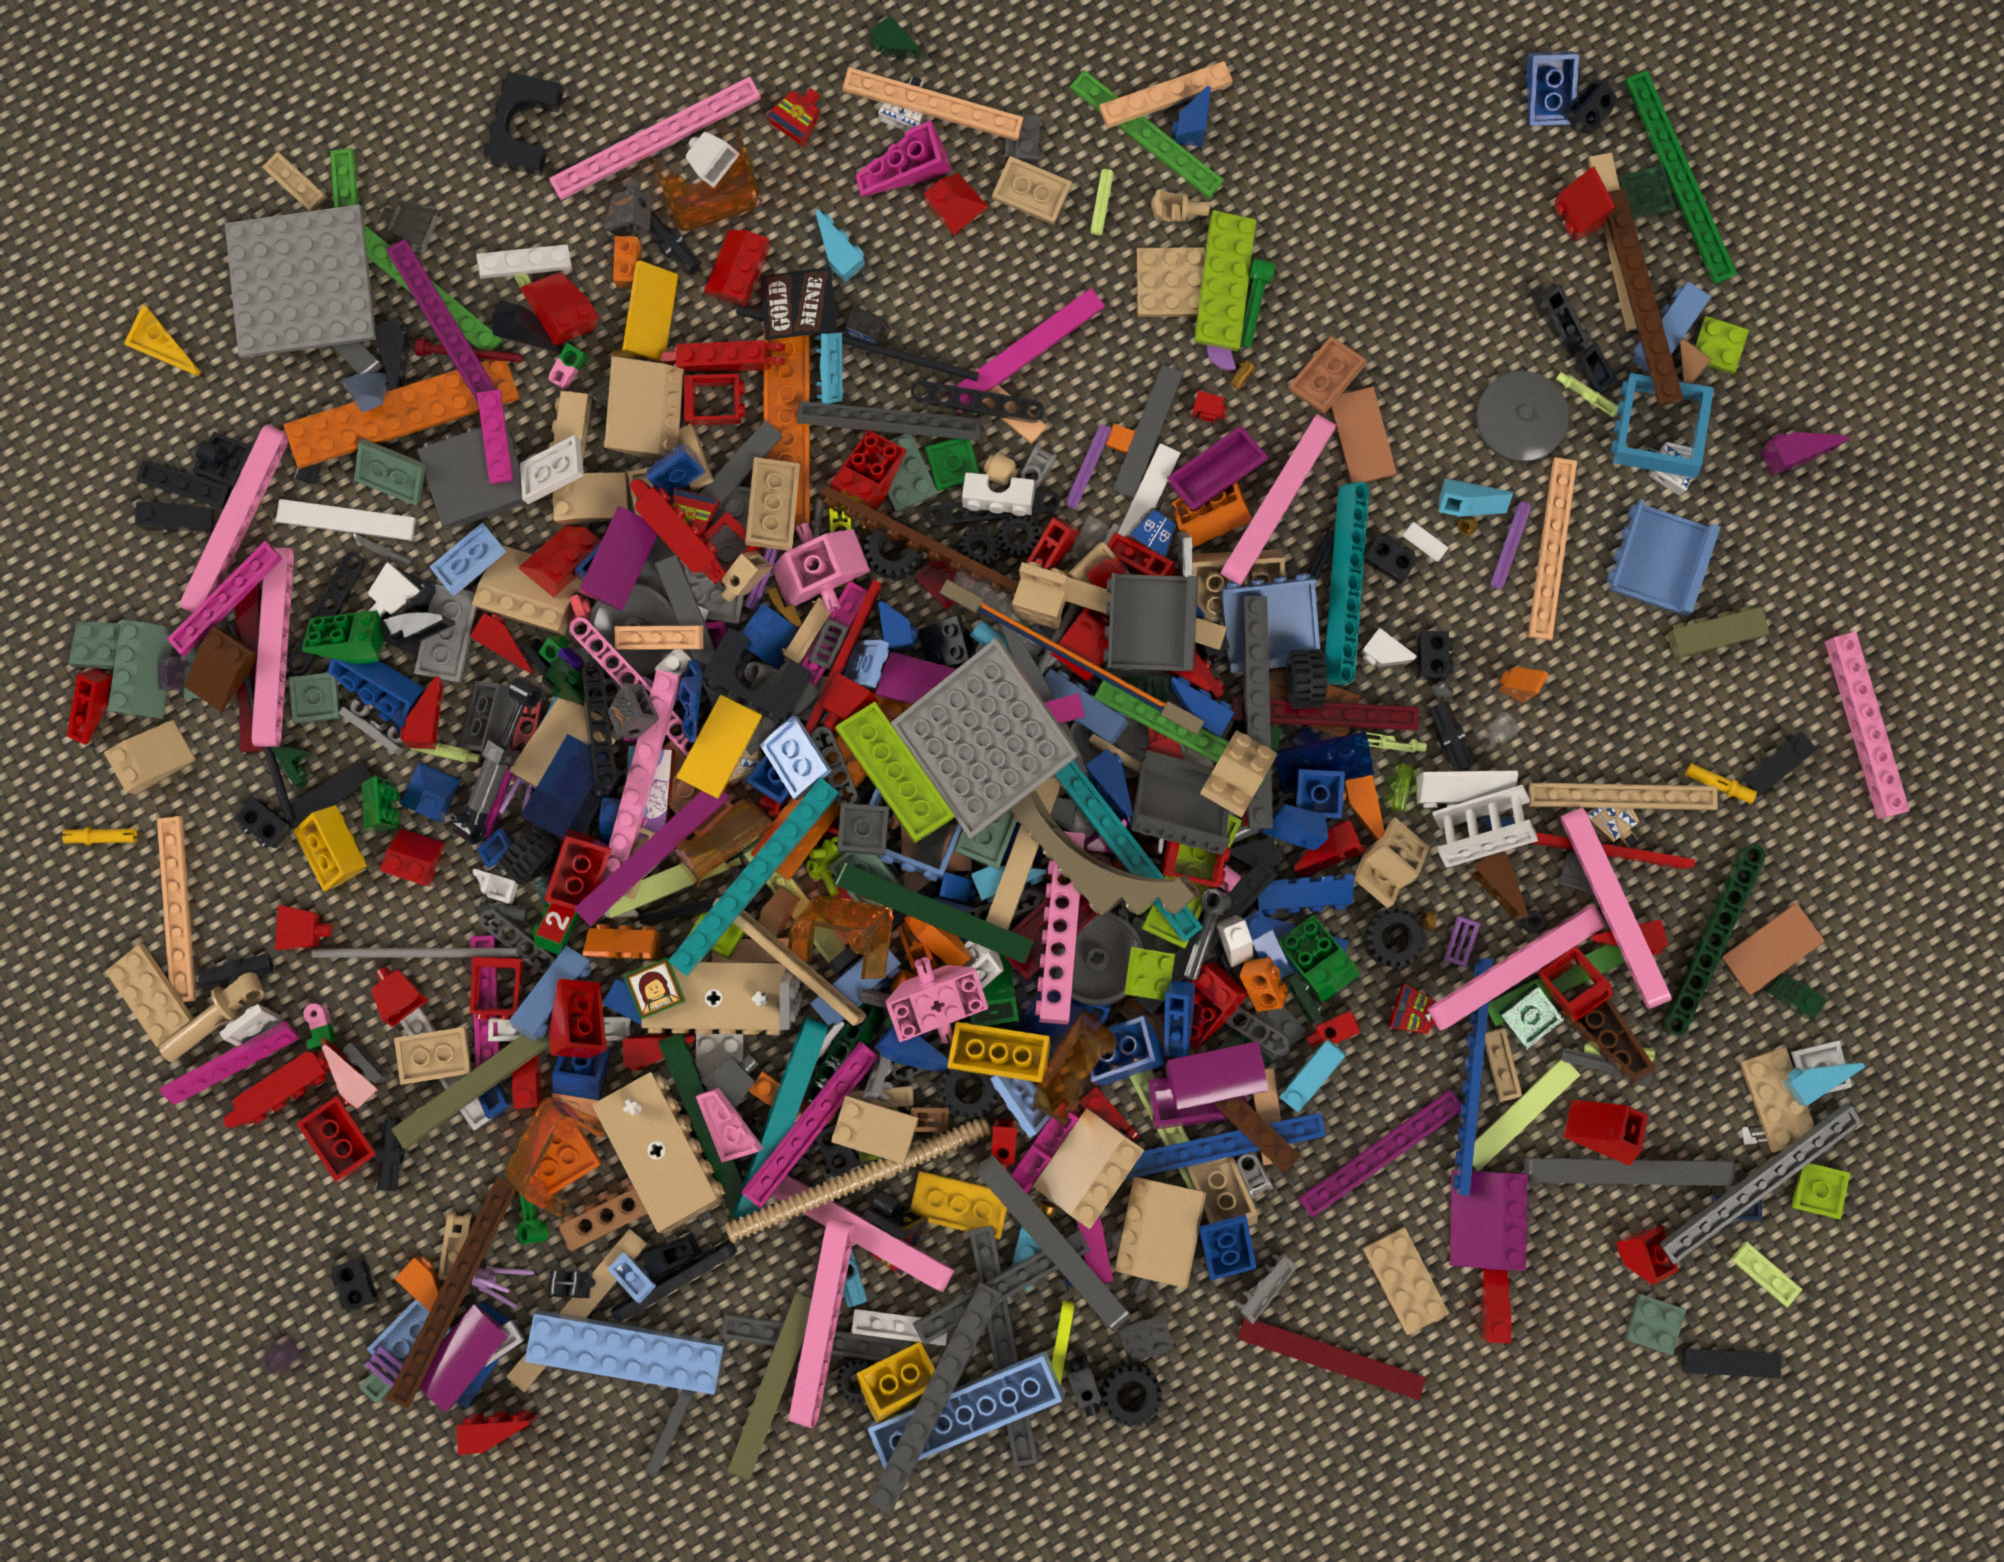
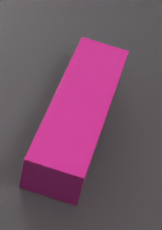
M1063 1101L1011 1174L1012 1178L1026 1194L1081 1116L1080 1113Z

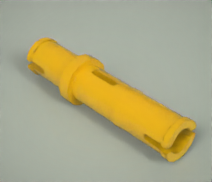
M1690 763L1685 773L1686 777H1690L1708 786H1718V790L1724 792L1725 796L1730 798L1732 796L1748 804L1753 803L1757 794L1756 790L1738 784V781L1735 779L1731 781L1714 772L1694 765V763Z
M85 827L83 830L64 829L63 834H66V836H62L64 844L84 843L86 846H91L93 843H136L137 838H134V836L138 837L136 828L92 829V827Z

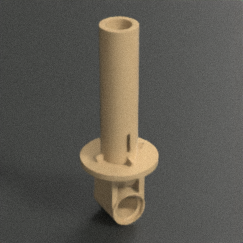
M252 972L245 973L226 989L220 986L212 989L211 996L214 1004L159 1046L161 1055L167 1061L174 1062L226 1020H237L245 1014L249 1007L261 1001L264 997V991L258 975Z

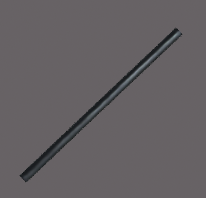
M235 623L226 625L227 632L240 640ZM249 672L243 684L253 713L255 687ZM263 747L285 821H292L295 818L276 756L271 747Z

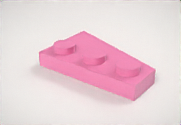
M720 1088L696 1096L721 1162L759 1152L763 1149Z

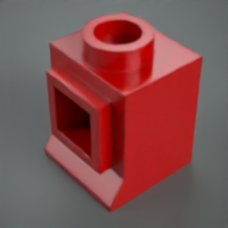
M1198 390L1191 418L1199 416L1200 420L1211 423L1218 422L1219 418L1224 419L1227 406L1223 405L1225 398Z

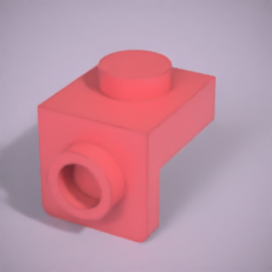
M578 594L569 597L573 607L570 623L579 617L589 621L592 611V605L589 600Z

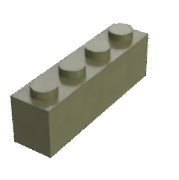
M1750 605L1740 608V613L1732 614L1731 611L1717 614L1718 618L1710 620L1708 616L1695 620L1696 624L1687 626L1686 622L1674 625L1673 630L1667 633L1674 660L1762 638L1770 634L1763 608L1754 609V606Z

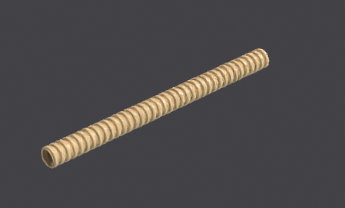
M981 1116L979 1120L973 1119L972 1123L966 1122L965 1126L963 1124L959 1125L958 1129L954 1127L951 1132L947 1130L946 1134L940 1133L939 1137L933 1136L932 1140L928 1138L925 1143L921 1141L917 1146L916 1144L912 1145V1148H909L905 1164L880 1158L877 1163L873 1161L870 1166L866 1164L864 1168H857L858 1171H850L851 1174L844 1173L843 1177L837 1176L836 1180L830 1179L829 1183L825 1181L822 1186L818 1184L815 1189L809 1188L808 1192L804 1190L800 1195L799 1193L795 1194L796 1197L792 1198V1196H789L786 1201L782 1199L779 1204L775 1202L772 1207L768 1205L767 1209L761 1208L760 1212L754 1211L753 1215L747 1214L745 1218L739 1217L740 1220H732L733 1223L731 1224L727 1222L725 1223V1229L732 1243H735L736 1239L742 1240L743 1236L750 1237L751 1233L757 1234L758 1230L764 1231L765 1227L771 1228L772 1224L776 1226L779 1221L783 1223L786 1218L790 1220L793 1215L797 1217L800 1212L804 1214L806 1210L809 1209L811 1211L815 1206L819 1208L822 1203L826 1205L827 1201L833 1202L834 1198L840 1199L841 1195L847 1196L848 1192L854 1193L855 1189L859 1191L862 1186L868 1187L869 1183L873 1185L877 1180L880 1182L882 1178H889V1175L895 1176L896 1172L902 1173L903 1169L909 1170L910 1166L916 1167L917 1163L921 1165L924 1160L928 1162L931 1157L935 1159L938 1154L942 1156L943 1152L949 1153L950 1149L956 1150L957 1146L961 1148L965 1143L967 1145L970 1144L972 1140L975 1142L977 1138L983 1139L984 1135L990 1136L991 1129L985 1117Z

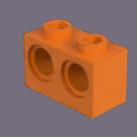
M615 236L613 281L618 289H632L636 261H640L642 255V245L638 237Z
M1271 957L1245 961L1240 978L1256 1011L1261 1012L1283 1008L1288 997V988L1283 984L1279 969L1274 965Z

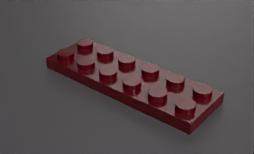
M1097 851L1093 855V857L1105 864L1114 867L1100 852ZM1068 878L1061 885H1068L1071 882ZM1081 894L1079 897L1076 936L1100 915V913H1096L1091 909L1088 899ZM1046 898L1011 930L1013 933L1034 941L1026 964L1004 956L1027 981L1042 969L1040 968L1041 953L1045 954L1046 945L1042 944L1043 930L1048 929V921H1044L1045 907L1050 906V898ZM1058 899L1055 902L1056 906L1061 909L1069 905L1065 899ZM1056 922L1053 925L1057 932H1063L1067 929L1063 922ZM1055 945L1051 948V951L1054 955H1057L1063 947Z

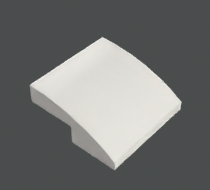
M968 941L964 946L973 958L963 967H973L976 969L983 989L1004 970L997 952Z

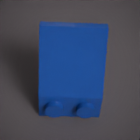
M1574 51L1528 52L1527 98L1529 126L1570 125L1563 111L1577 95L1578 53Z
M1106 749L1085 765L1088 778L1115 812L1126 820L1127 826L1132 829L1133 811L1124 776L1125 769L1122 766L1124 763L1117 753L1112 754Z
M1246 1214L1199 1227L1203 1259L1211 1281L1256 1269Z

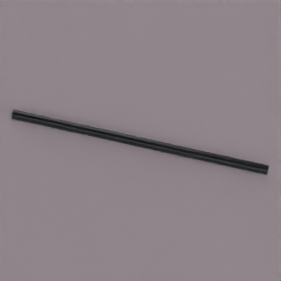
M738 305L737 315L764 322L763 312ZM822 333L811 334V335H812V336H818V335H821ZM842 334V344L973 381H977L979 377V372Z

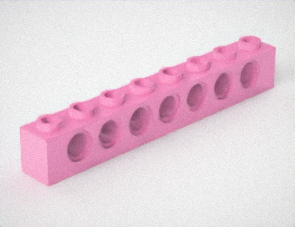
M1857 632L1833 637L1825 641V645L1876 817L1881 819L1908 812L1910 810Z
M1063 831L1084 850L1085 833ZM1049 860L1048 875H1052V884L1047 883L1046 898H1050V906L1045 907L1044 921H1048V929L1043 930L1042 944L1046 945L1045 954L1041 953L1040 968H1044V975L1038 979L1037 990L1042 992L1041 1001L1036 1002L1035 1015H1040L1039 1022L1068 1025L1080 894L1074 889L1072 881L1068 885L1059 884L1057 879L1064 875L1058 870V864L1055 861ZM1058 899H1065L1069 905L1061 909L1056 906L1055 902ZM1056 922H1063L1067 929L1063 932H1057L1053 925ZM1055 945H1060L1064 948L1065 952L1057 956L1052 953L1051 948ZM1057 968L1062 972L1063 976L1059 979H1053L1049 975L1050 970ZM1051 992H1056L1060 995L1061 999L1057 1003H1052L1047 999V995Z

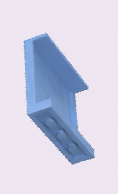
M1641 499L1630 508L1628 518H1631L1629 526H1625L1621 539L1624 541L1622 547H1618L1616 550L1614 561L1617 562L1615 568L1611 569L1607 576L1606 582H1609L1607 590L1683 616H1688L1693 612L1721 526L1715 524L1705 526L1646 506L1644 505L1645 500Z
M1298 574L1296 579H1287L1286 576L1274 577L1273 581L1264 582V579L1250 580V584L1240 586L1235 582H1228L1227 586L1221 587L1224 626L1227 627L1225 636L1230 646L1227 652L1228 669L1231 673L1244 671L1242 597L1267 596L1269 668L1286 667V660L1291 650L1320 649L1315 591L1317 580L1314 577H1310V574Z

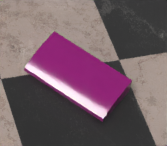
M1239 426L1167 477L1168 485L1192 511H1195L1268 460V456L1246 430Z
M621 506L617 507L580 586L579 593L619 611H623L658 535L644 518Z
M891 652L881 675L876 695L880 698L912 706L956 669Z
M1258 1041L1167 1060L1164 1065L1177 1111L1268 1091L1265 1067Z
M1168 1077L1148 1080L1154 1130L1228 1120L1212 1103L1177 1111ZM1246 1096L1241 1097L1247 1103Z
M473 1304L439 1346L419 1388L446 1413L454 1406L511 1333L479 1306Z

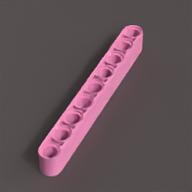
M1316 414L1223 567L1221 575L1241 586L1330 439L1337 424Z
M268 424L260 431L180 602L182 609L193 613L223 583L288 445L289 440L286 432Z
M274 548L283 559L263 578L252 724V743L254 747H279L281 744L294 567L292 548Z
M579 617L570 623V632L574 638L621 687L623 686L624 677L631 674L635 676L633 684L643 685L645 690L651 693L652 688L588 620ZM580 624L587 625V631L583 635L576 634V628ZM596 641L603 642V648L598 652L592 651V644ZM618 658L619 665L614 669L608 668L607 663L609 659ZM672 710L666 735L688 756L689 753L686 748L690 742L685 734L682 732L680 736L676 737L671 735L672 727L675 725L682 726L683 723Z
M1581 807L1560 816L1564 830L1648 1009H1652L1672 1000L1586 811Z
M1592 904L1453 991L1427 1010L1438 1029L1443 1030L1604 928L1607 923L1597 906Z
M787 1174L771 1195L779 1200L785 1199L786 1201L789 1196H792V1198L796 1197L795 1194L799 1193L800 1195L804 1190L808 1192L811 1187ZM827 1201L826 1205L822 1203L819 1208L815 1206L813 1210L809 1211L808 1209L804 1213L824 1226H827L831 1218L854 1224V1243L941 1292H944L955 1271L950 1266L908 1242L891 1236L890 1232L881 1227L874 1226L871 1221L835 1201Z
M833 1218L828 1221L824 1233L789 1414L790 1422L809 1428L815 1427L820 1414L855 1234L854 1224Z

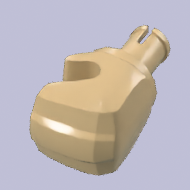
M1158 189L1152 198L1151 209L1154 218L1158 221L1180 222L1185 221L1188 215H1209V202L1189 201L1187 194H1182V197L1174 193Z

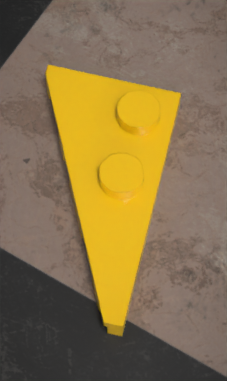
M142 305L124 344L127 347L199 377L201 371L149 308Z

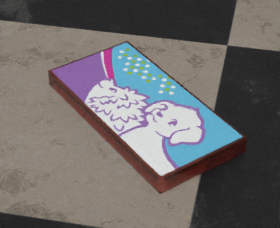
M628 745L625 785L636 748L633 745ZM662 748L642 819L641 827L655 833L670 820L676 749ZM639 832L638 837L649 838V835Z

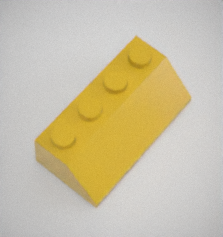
M956 1022L947 1068L1042 1083L1051 1046L1050 1036Z

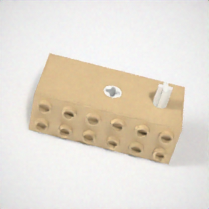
M644 961L643 967L655 963V961ZM700 962L689 976H685L673 966L686 1002L642 1019V1028H648V1033H666V1028H672L671 1033H689V1029H695V1034H712L713 1029H719V1034H736V1030H742V1034L757 1035L759 1030H766V1035H783V1030H780V980L786 967L780 963ZM713 996H720V1001H713Z
M650 1072L592 1104L657 1232L668 1233L725 1201L723 1197L725 1190L719 1181L716 1182L712 1176L714 1169L708 1160L705 1161L701 1155V1152H703L702 1146L697 1139L694 1140L690 1134L692 1127L686 1118L683 1119L679 1113L682 1110L675 1097L672 1098L668 1090L671 1088L666 1078Z

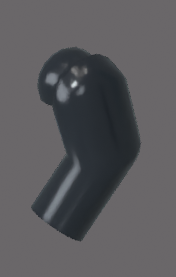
M431 581L421 583L420 589L422 591L419 596L406 599L409 610L430 604L436 593V587Z

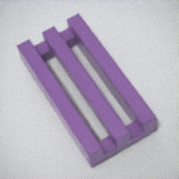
M1457 916L1442 960L1466 968L1481 923ZM1461 922H1463L1464 926L1454 956L1452 958L1450 957ZM1472 925L1473 929L1463 959L1460 961L1458 958L1469 926Z
M382 1345L365 1366L392 1388L395 1381L374 1362H377L394 1378H397L399 1373L379 1356L382 1354L400 1370L404 1363Z

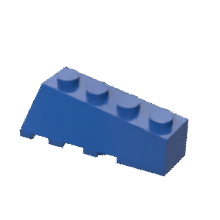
M333 658L330 660L328 673L350 692L356 691L365 705L369 706L371 704L380 712L379 716L384 721L390 720L397 726V732L401 733V727L405 726L406 718L425 692V688L380 661L353 664Z
M1354 874L1337 878L1336 876H1324L1318 879L1273 880L1256 899L1257 911L1261 909L1264 915L1277 914L1278 909H1286V913H1299L1300 908H1309V912L1323 911L1324 906H1332L1333 910H1345L1347 905L1353 904Z

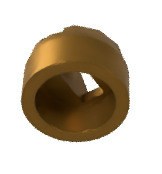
M1472 516L1464 517L1458 521V530L1462 535L1469 536L1477 531L1478 522Z
M1429 911L1423 913L1420 917V924L1424 925V928L1427 930H1436L1437 912Z
M1040 1200L1037 1206L1048 1219H1051L1057 1210L1055 1204L1045 1200Z

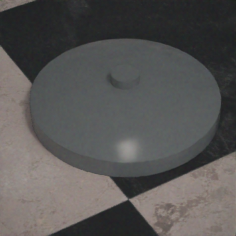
M1529 371L1510 372L1494 380L1481 395L1476 409V425L1482 441L1494 454L1513 462H1532L1550 454L1564 438L1569 423L1567 402L1560 389L1545 376Z
M635 583L623 611L597 601L589 618L592 626L614 649L615 626H680L670 600L659 590L639 583ZM596 641L592 644L594 652H598L603 648V642ZM620 649L616 651L642 676L655 672L656 666L674 649ZM609 659L607 666L611 669L616 668L619 665V659Z
M1108 912L1099 915L1076 936L1071 992L1073 1000L1091 1006H1104L1115 1003L1127 996L1124 992L1131 947L1143 949V944L1136 930L1126 920ZM1064 948L1057 954V956H1060L1065 952ZM1054 968L1051 970L1054 979H1059L1063 976L1059 969Z

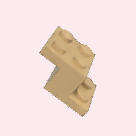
M1022 562L1019 570L1021 579L1012 602L1015 618L1060 630L1062 624L1061 613L1069 593L1067 575H1064L1065 573L1058 569H1051V571L1043 569L1040 564L1029 562V564Z
M1236 730L1200 794L1242 817L1278 753Z
M1395 817L1389 822L1384 836L1365 849L1354 880L1389 908L1395 903L1399 890L1419 876L1429 846Z

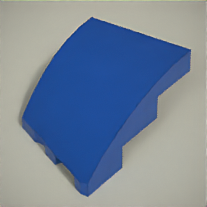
M697 660L688 661L684 677L681 680L676 695L682 703L679 711L684 719L681 730L690 743L695 742L697 737L702 686V670Z

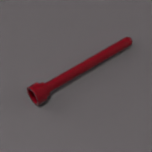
M417 338L415 341L414 351L416 356L427 357L432 353L449 355L443 345L433 344L432 341L426 338ZM472 348L477 358L517 363L523 361V356L519 353Z

